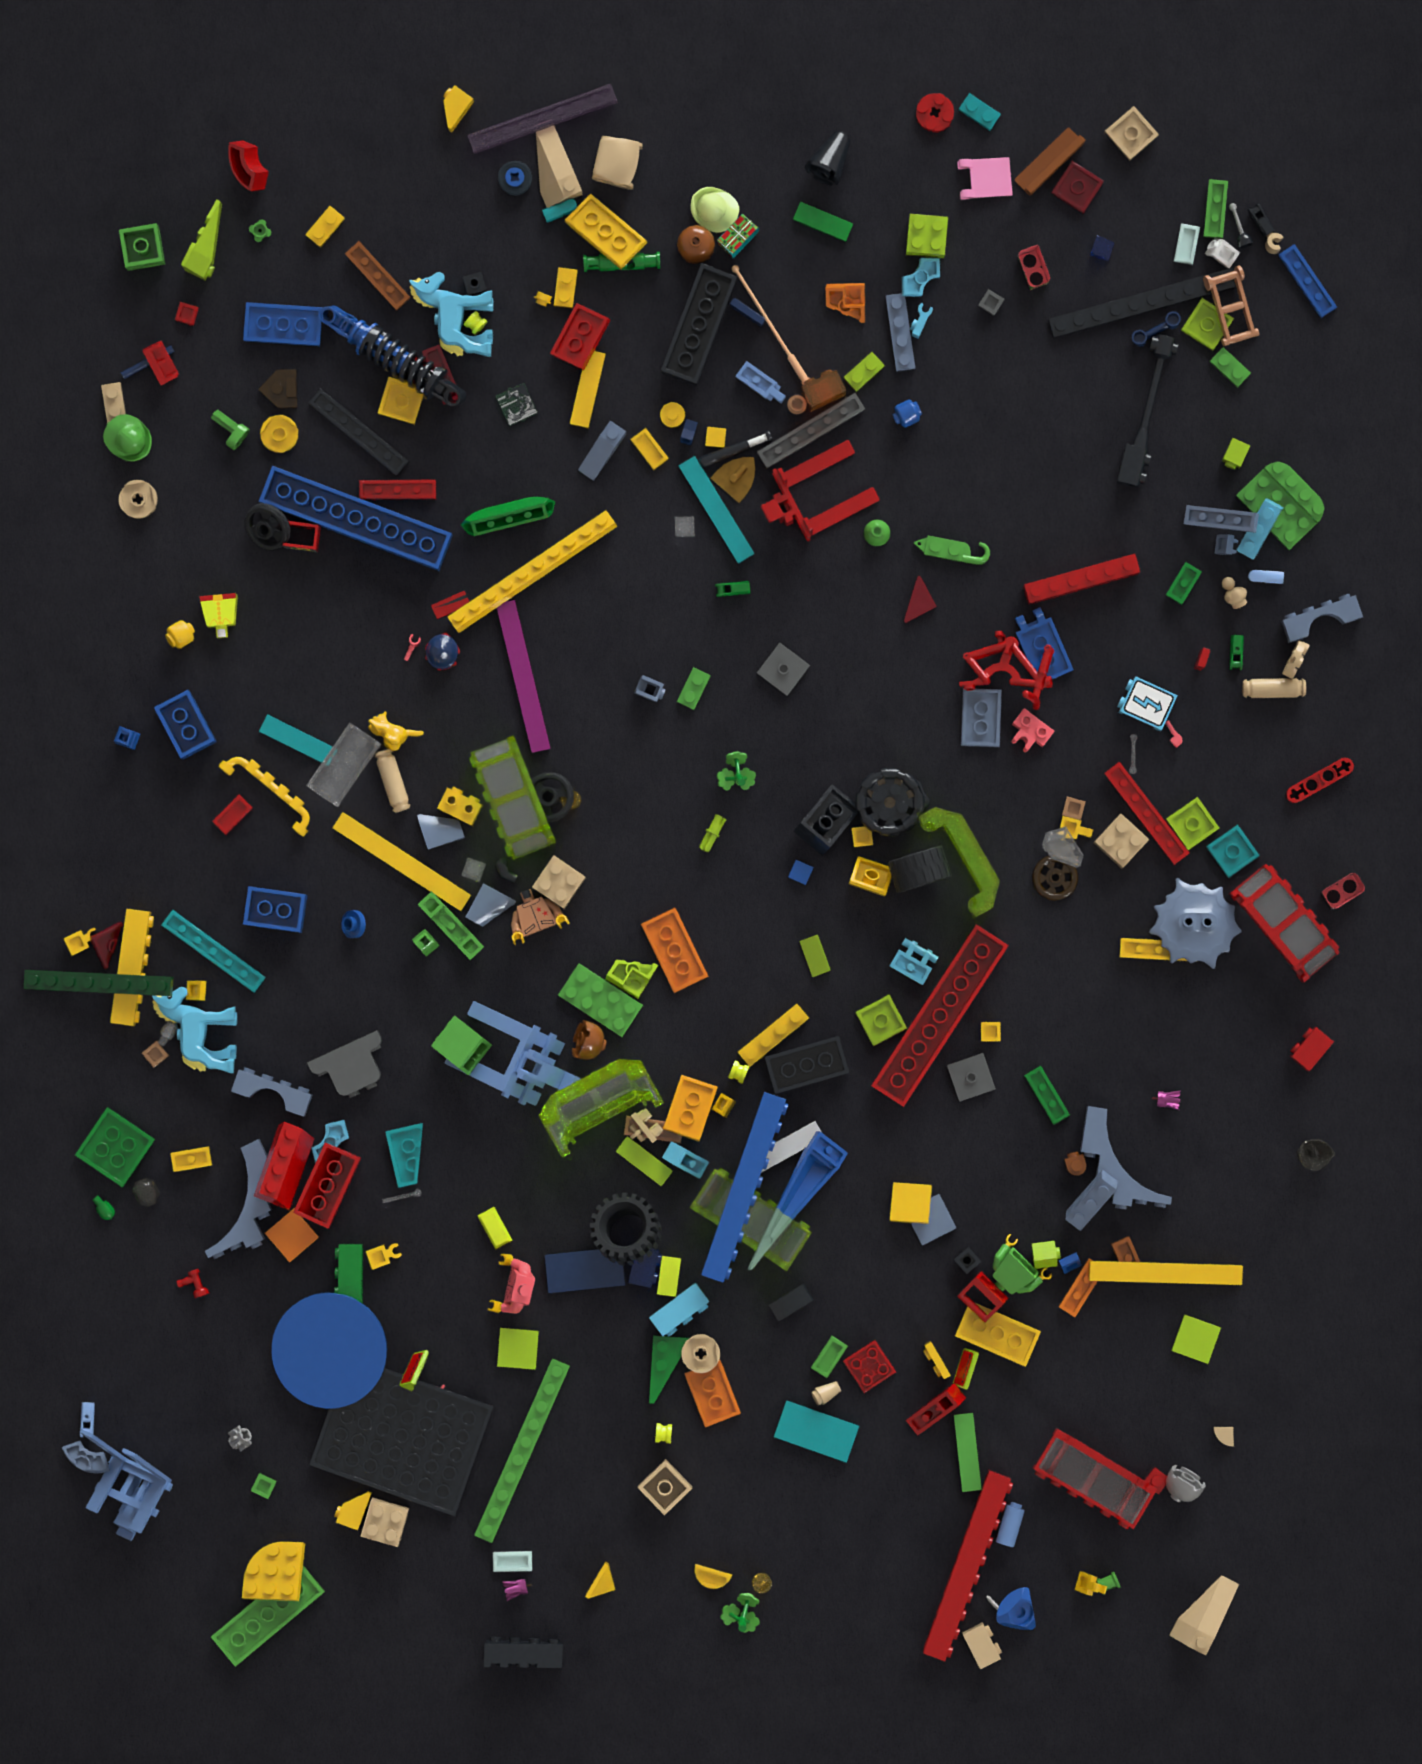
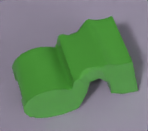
M426 929L412 939L426 957L440 946Z

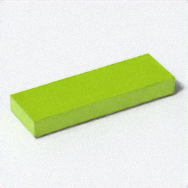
M628 1136L616 1150L618 1154L660 1186L664 1184L673 1172Z

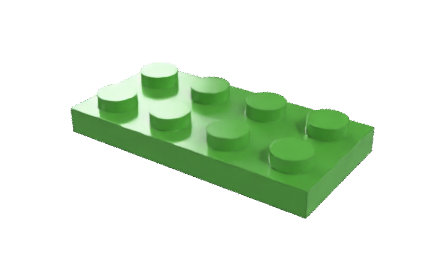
M580 963L558 994V996L621 1037H623L643 1006Z

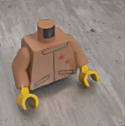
M531 889L523 891L520 894L524 904L517 906V910L513 912L512 941L516 945L515 941L521 939L523 944L525 942L524 937L554 925H558L562 929L561 923L566 921L569 924V921L560 907L550 899H543V897L534 899Z

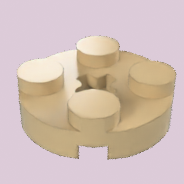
M130 481L119 494V505L130 517L136 519L145 518L156 509L158 502L157 493L145 481ZM137 494L143 497L141 504L133 502Z
M1298 640L1284 667L1283 675L1291 679L1294 678L1297 672L1295 667L1300 668L1304 660L1303 655L1306 654L1310 646L1309 644Z
M705 1334L692 1336L686 1340L682 1348L684 1364L696 1373L709 1372L720 1359L718 1344L713 1338ZM699 1348L707 1352L703 1359H699V1356L695 1355Z

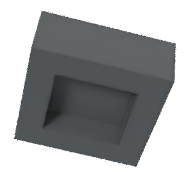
M988 289L978 307L995 316L1004 298Z

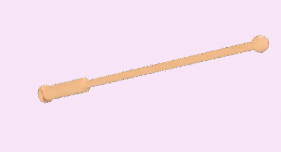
M734 265L732 272L737 274L753 302L765 318V321L786 352L787 359L802 381V385L808 383L810 378L807 377L796 357L789 352L740 274L739 267Z

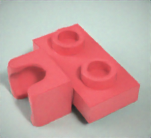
M1024 708L1012 723L1019 731L1011 742L1015 744L1018 740H1024L1025 747L1023 752L1026 753L1034 742L1043 747L1054 733V730Z

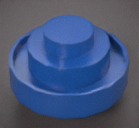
M350 910L344 914L341 922L343 933L348 938H359L363 935L366 922L364 915L360 911Z

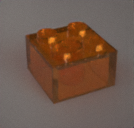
M831 369L821 373V377L816 380L813 377L804 381L801 389L811 412L846 396V388L837 370L832 372Z

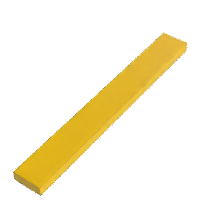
M342 812L333 826V829L430 892L432 891L458 910L462 911L472 896L344 812Z
M1089 1261V1281L1242 1285V1265Z

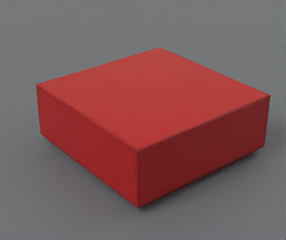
M180 302L175 321L194 326L199 307Z

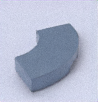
M81 1441L62 1447L66 1457L77 1468L89 1473H105L110 1471L104 1452L95 1453L88 1451L84 1448Z

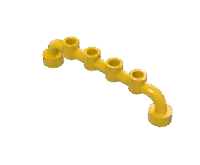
M233 757L227 762L223 760L218 767L229 776L235 771L234 765L239 764L244 767L251 775L256 777L263 785L273 791L274 794L302 816L301 823L296 821L292 828L302 837L308 832L306 828L310 817L307 810L303 807L304 802L297 796L294 799L288 795L290 790L283 784H280L278 787L273 782L275 778L267 771L265 774L258 770L260 768L258 763L252 759L248 762L242 757Z

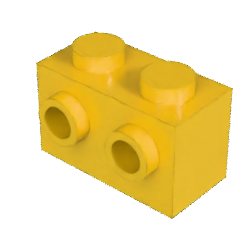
M454 786L452 789L447 788L437 808L473 826L482 808V805L479 804L480 799L472 795L467 798L462 795V790Z

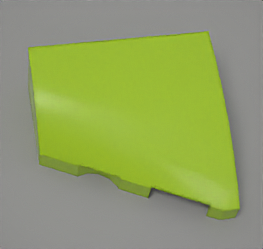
M616 960L606 975L605 980L639 999L658 965L654 963L648 965L635 961L629 963L625 960Z

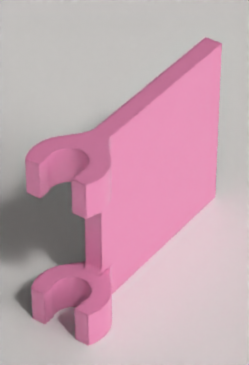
M1009 157L973 160L959 159L957 162L958 170L970 169L971 189L961 190L960 200L1012 196Z

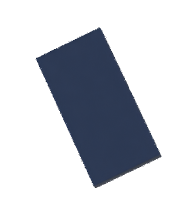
M599 1249L545 1255L548 1293L625 1285L623 1265H619L617 1261L615 1263L611 1262L602 1255Z

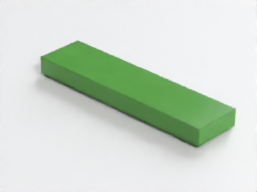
M973 1413L955 1414L954 1423L962 1492L982 1490Z

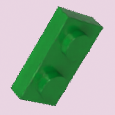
M1185 562L1167 591L1166 596L1182 605L1202 571Z

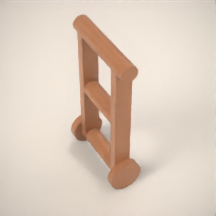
M1240 265L1235 267V271L1213 278L1209 275L1203 277L1205 288L1208 291L1211 290L1224 336L1221 339L1223 346L1259 336V330L1257 328L1254 329L1241 281L1244 280L1245 276ZM1234 279L1240 301L1222 307L1216 284ZM1243 309L1248 331L1230 336L1224 314Z

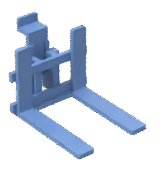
M473 1001L468 1011L469 1016L519 1039L520 1042L504 1075L478 1063L469 1076L502 1091L501 1095L509 1098V1095L519 1098L518 1103L525 1105L526 1102L537 1105L541 1093L532 1090L534 1085L543 1088L546 1083L567 1094L574 1095L581 1079L555 1067L554 1063L556 1060L548 1057L550 1052L560 1055L565 1043L556 1039L557 1035L550 1032L548 1036L539 1032L541 1028L533 1025V1028H530ZM533 1044L543 1048L541 1053L531 1049ZM527 1058L536 1062L532 1073L523 1069ZM448 1059L445 1060V1064L463 1072ZM517 1078L527 1081L526 1086L516 1083Z
M81 1429L80 1433L112 1455L108 1462L110 1471L105 1472L100 1482L97 1483L86 1508L98 1513L107 1495L121 1502L122 1505L119 1513L113 1522L119 1526L116 1534L132 1541L136 1532L142 1533L150 1516H157L159 1510L155 1507L164 1490L170 1492L173 1486L171 1484L172 1480L137 1454L123 1448L122 1452L134 1460L131 1461L92 1433ZM123 1470L128 1472L129 1475L119 1492L112 1489V1486L120 1471Z

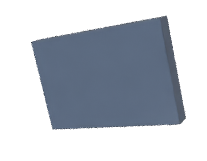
M963 688L961 746H1000L1002 690L975 689L966 691Z

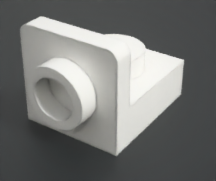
M1218 238L1209 243L1205 252L1207 256L1213 257L1226 268L1231 267L1240 253L1225 240Z

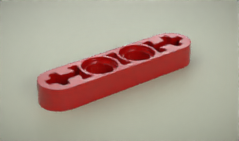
M1341 758L1291 786L1286 791L1287 800L1291 803H1298L1350 774L1354 769L1352 760ZM1342 761L1349 763L1348 771L1346 772L1345 769L1338 772L1341 776L1338 777L1337 772L1332 766L1335 765L1337 769L1342 766ZM1329 770L1333 773L1331 781L1323 779L1324 771ZM1308 780L1316 782L1317 787L1315 790L1310 791L1307 789L1306 783ZM1302 784L1303 790L1307 793V795L1304 796V792H1302L1298 795L1297 800L1295 798H1291V790H1300L1301 787H1299V785Z

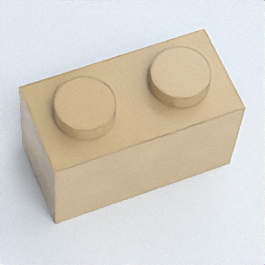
M982 1622L962 1632L980 1669L1001 1659L999 1654L1002 1651L997 1642L993 1644L990 1638L993 1636L989 1625L984 1626Z

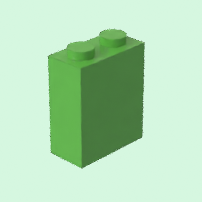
M454 1015L431 1046L456 1067L469 1075L492 1044Z

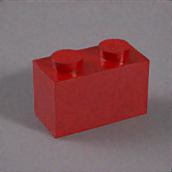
M1317 1027L1309 1028L1304 1033L1303 1037L1305 1039L1301 1044L1297 1042L1290 1050L1292 1052L1290 1057L1306 1071H1310L1334 1043Z

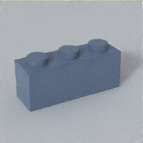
M1101 1170L1066 1210L1065 1220L1081 1231L1117 1190V1180L1104 1170Z

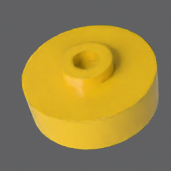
M675 402L665 404L660 412L661 421L669 428L679 427L685 419L683 407Z

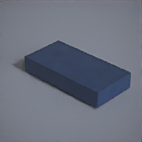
M733 298L730 302V307L762 328L765 323L763 316L736 298Z

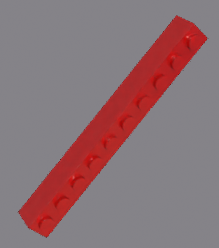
M991 1470L987 1472L923 1648V1653L945 1661L946 1657L950 1658L954 1648L951 1646L952 1641L957 1639L960 1629L957 1628L960 1621H964L967 1612L964 1610L966 1602L970 1603L973 1596L971 1588L973 1584L977 1585L980 1574L977 1573L979 1566H984L987 1557L984 1555L986 1548L990 1549L993 1538L990 1537L993 1530H997L1000 1521L997 1519L999 1511H1004L1006 1501H1004L1006 1493L1010 1494L1013 1483L1010 1482V1477Z

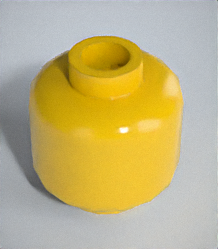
M180 620L167 628L165 637L171 647L180 649L194 640L193 633H195V630L190 623Z

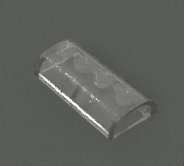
M349 723L306 786L336 807H339L381 744Z

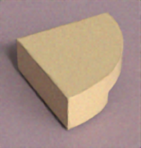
M1213 1427L1214 1433L1220 1442L1228 1446H1234L1233 1427Z

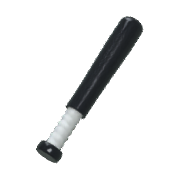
M767 430L764 435L744 440L701 456L699 458L700 465L705 468L749 450L752 446L765 441L771 442L773 439L770 431Z

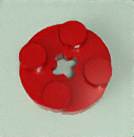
M932 93L924 96L918 103L916 110V119L923 129L932 132H941L950 126L954 117V107L951 101L941 93ZM933 108L940 110L938 113L939 117L936 118L934 115H930Z

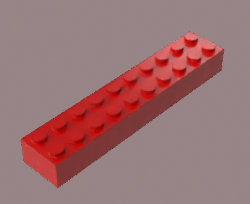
M977 924L974 926L871 1086L902 1107L905 1106L1009 945Z

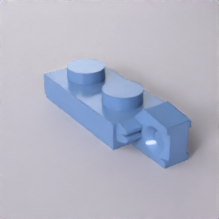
M748 361L744 363L735 376L769 401L774 398L782 403L786 398L779 391L781 387L776 381Z

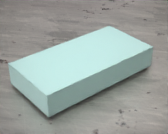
M1181 223L1174 262L1193 265L1200 227Z
M532 1551L493 1552V1572L532 1571Z

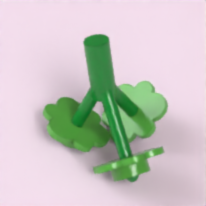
M739 751L727 754L726 763L736 767V774L734 777L733 771H728L727 768L722 769L721 772L717 773L718 786L723 787L726 791L734 785L735 781L743 790L754 786L756 773L749 771L748 768L740 770L739 766L746 762L747 754L740 753Z
M741 1593L737 1601L741 1602V1605L744 1606L743 1612L740 1614V1609L732 1603L730 1606L726 1605L723 1607V1613L720 1618L725 1625L738 1621L739 1631L754 1632L755 1626H758L760 1621L755 1617L754 1612L748 1613L747 1610L748 1606L755 1607L756 1604H759V1600L750 1593Z

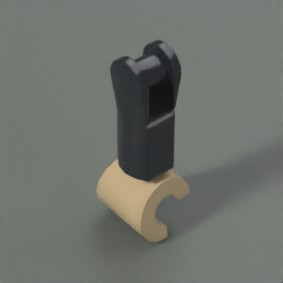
M1259 203L1252 209L1248 208V214L1257 225L1264 238H1268L1265 243L1266 250L1271 254L1279 253L1281 248L1279 245H1274L1273 241L1279 243L1284 237L1279 233H1274L1275 230ZM1260 213L1261 218L1257 219L1256 215Z

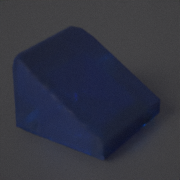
M1097 235L1090 255L1108 261L1114 242Z

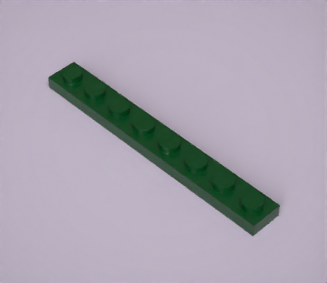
M25 970L24 989L172 996L173 977Z

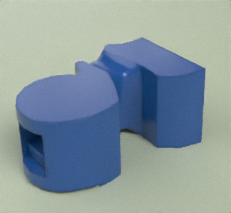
M119 726L114 742L135 750L140 734Z

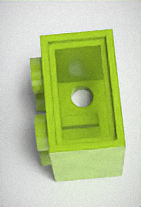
M910 214L906 255L944 259L948 217Z

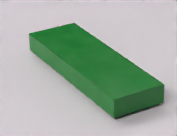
M800 202L793 218L796 222L846 242L853 226L851 222L803 202Z
M1041 1066L1024 1075L1053 1125L1070 1116Z

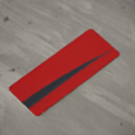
M462 591L431 605L436 618L439 619L457 611L469 603V599L465 591Z

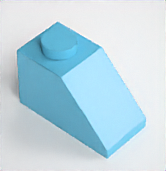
M672 1141L662 1157L699 1179L709 1164L705 1159Z

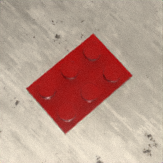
M576 303L550 354L581 370H585L611 320Z

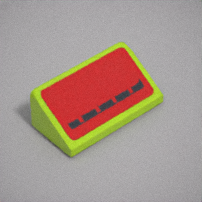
M967 1348L963 1349L953 1381L958 1387L968 1389L979 1355L977 1351Z
M427 1350L416 1352L412 1355L400 1382L401 1387L410 1391L414 1390L429 1353Z

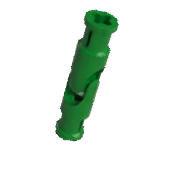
M638 252L631 259L634 262L629 265L626 264L622 269L617 267L603 254L590 257L583 255L584 272L588 270L613 271L616 269L644 270L645 267H657V269H660V252H656V254Z

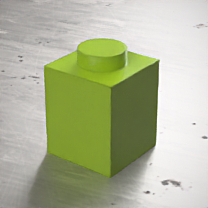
M1232 438L1222 459L1225 462V466L1234 470L1235 468L1239 469L1250 445Z
M1055 1241L1032 1244L1035 1269L1057 1266V1259H1061L1059 1247H1055Z

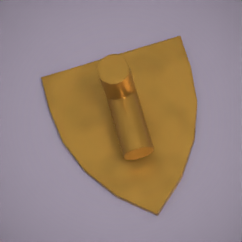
M742 457L731 460L720 467L710 479L740 503L750 490L754 480V457Z

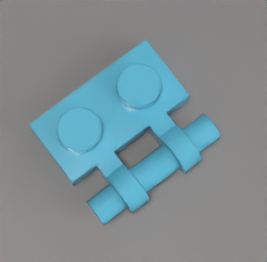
M905 938L902 945L907 947L908 950L906 953L898 950L890 967L923 985L932 970L931 967L926 965L927 961L930 960L936 963L938 956L933 954V951L930 949L926 950L917 945L916 941H910ZM913 951L923 956L921 962L911 957Z

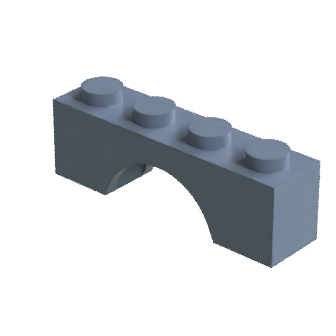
M1350 594L1339 597L1340 601L1332 603V600L1321 603L1320 608L1314 609L1312 606L1303 609L1302 614L1296 615L1294 612L1284 616L1285 620L1281 621L1288 644L1308 637L1311 623L1320 616H1332L1339 620L1342 625L1361 619L1363 615L1356 595L1350 597Z
M244 1067V1070H238L231 1092L251 1098L261 1089H273L284 1099L286 1111L306 1116L313 1094L309 1093V1089L301 1086L298 1089L292 1088V1083L280 1080V1083L272 1081L273 1077L262 1074V1077L254 1074V1070Z

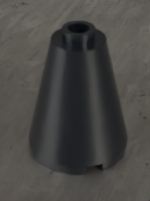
M843 131L834 132L806 162L804 167L806 172L809 174L811 171L814 174L813 178L823 184L832 186L835 183L838 185L851 142L849 135Z

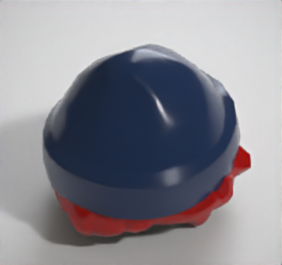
M447 633L432 637L425 647V659L437 670H447L457 664L456 660L458 654H460V649L456 641Z

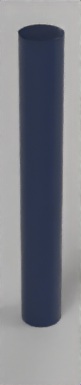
M171 345L166 348L169 355L175 352ZM145 359L121 372V374L126 379L150 366V364Z

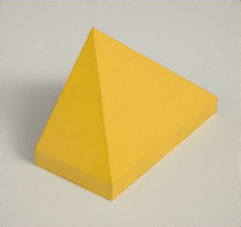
M604 1563L585 1595L588 1599L615 1590L609 1563Z

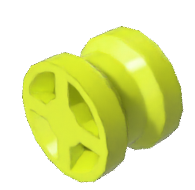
M475 311L465 321L464 326L470 328L472 333L477 335L488 321L485 318L482 319L479 313Z
M735 1060L728 1078L737 1079L742 1084L749 1066L740 1065Z
M657 1423L655 1442L665 1441L671 1444L672 1424L662 1426L660 1423Z

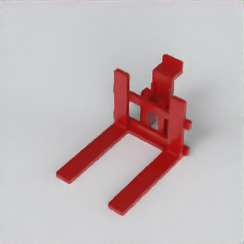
M849 440L786 472H783L782 468H779L778 471L776 468L772 470V475L782 495L779 492L773 495L771 501L761 505L768 523L779 519L780 524L784 522L787 527L793 524L795 518L808 542L811 540L810 537L879 501L875 489L871 487L808 520L807 517L803 518L788 489L853 455L855 451ZM784 505L787 512L783 513L780 506Z

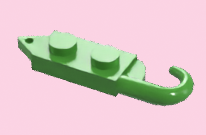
M929 535L927 538L914 542L924 552V555L980 565L985 563L990 557L989 547L982 542L979 543V546L985 550V554L982 557L971 556L970 547L965 542Z

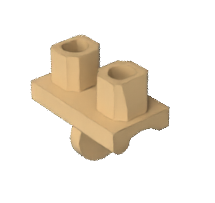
M644 1109L631 1115L640 1129L638 1130L634 1124L631 1125L629 1128L634 1134L630 1138L634 1139L637 1137L642 1142L645 1140V1137L641 1134L643 1131L652 1143L657 1140L656 1137L661 1134L663 1129L658 1123H655L650 1128L645 1125L644 1122L652 1117L649 1111Z

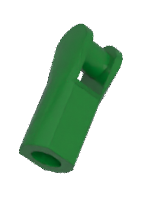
M749 581L715 584L718 591L716 597L750 594ZM725 586H730L731 592L725 593Z
M1231 635L1229 670H1232V668L1242 670L1244 636ZM1233 655H1240V660H1233Z

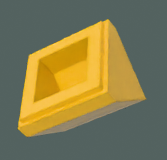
M721 1093L712 1110L727 1118L736 1101Z

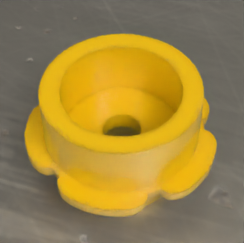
M538 291L534 298L537 299V304L546 307L547 303L551 304L552 296Z

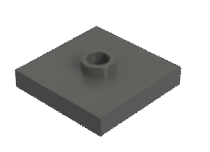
M779 643L757 674L788 696L810 665Z
M983 1053L947 1065L959 1102L996 1089Z

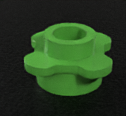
M259 220L249 227V231L255 236L254 240L256 242H261L264 237L271 236L272 232L267 228L265 220Z

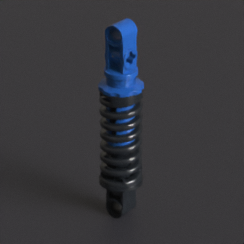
M327 306L320 310V320L338 334L348 338V343L356 345L358 355H366L367 360L374 361L376 366H382L383 370L390 372L393 377H399L400 382H407L408 387L416 388L417 393L423 394L426 400H430L435 396L449 406H457L465 402L466 392L446 379L447 369L436 367L432 370L434 367L433 361H429L423 366L426 361L424 355L415 360L418 353L416 350H412L409 353V346L407 344L400 347L401 341L399 339H395L392 342V334H386L384 329L378 326L377 323L369 326L364 320L358 321L354 316L337 306ZM329 310L333 312L332 320L328 317ZM453 392L458 395L457 402L452 398Z

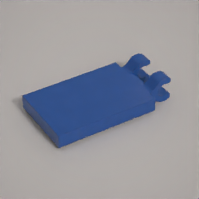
M1041 607L1032 610L1036 618L1034 622L1027 624L1023 615L1015 618L1020 628V631L1016 632V636L1026 658L1037 671L1039 670L1046 645H1051L1054 649L1047 676H1051L1054 679L1074 670L1052 618L1045 619Z

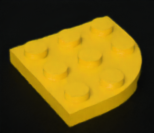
M276 1542L260 1549L247 1565L244 1574L242 1598L299 1601L305 1543Z

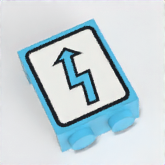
M1135 676L1133 680L1130 679L1125 688L1128 692L1126 697H1121L1117 707L1120 708L1118 713H1124L1153 726V729L1162 731L1178 695Z

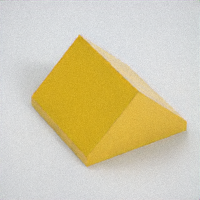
M858 856L849 885L885 897L892 877L889 866Z

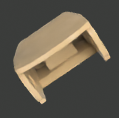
M602 136L592 179L615 187L633 190L634 185L631 181L637 169L639 149H642L643 144L628 139Z

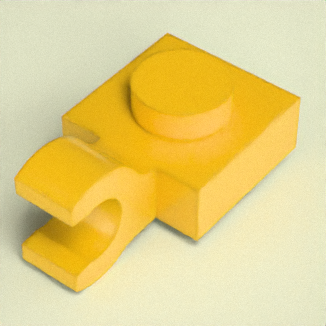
M1063 816L1058 835L1076 840L1078 834L1091 838L1093 829L1081 827V820Z
M1080 1571L1075 1590L1092 1596L1093 1591L1105 1594L1107 1586L1096 1583V1576Z

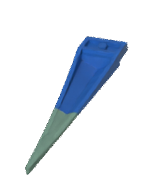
M816 1131L808 1146L804 1148L750 1262L748 1270H752L790 1222L839 1169L848 1153L822 1132Z

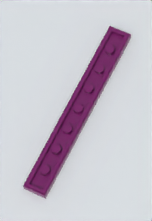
M515 600L507 601L498 606L497 611L531 752L535 753L551 748Z

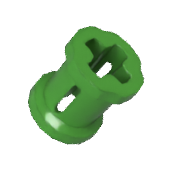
M1114 1571L1107 1577L1097 1578L1098 1584L1107 1586L1106 1591L1115 1587L1120 1588Z

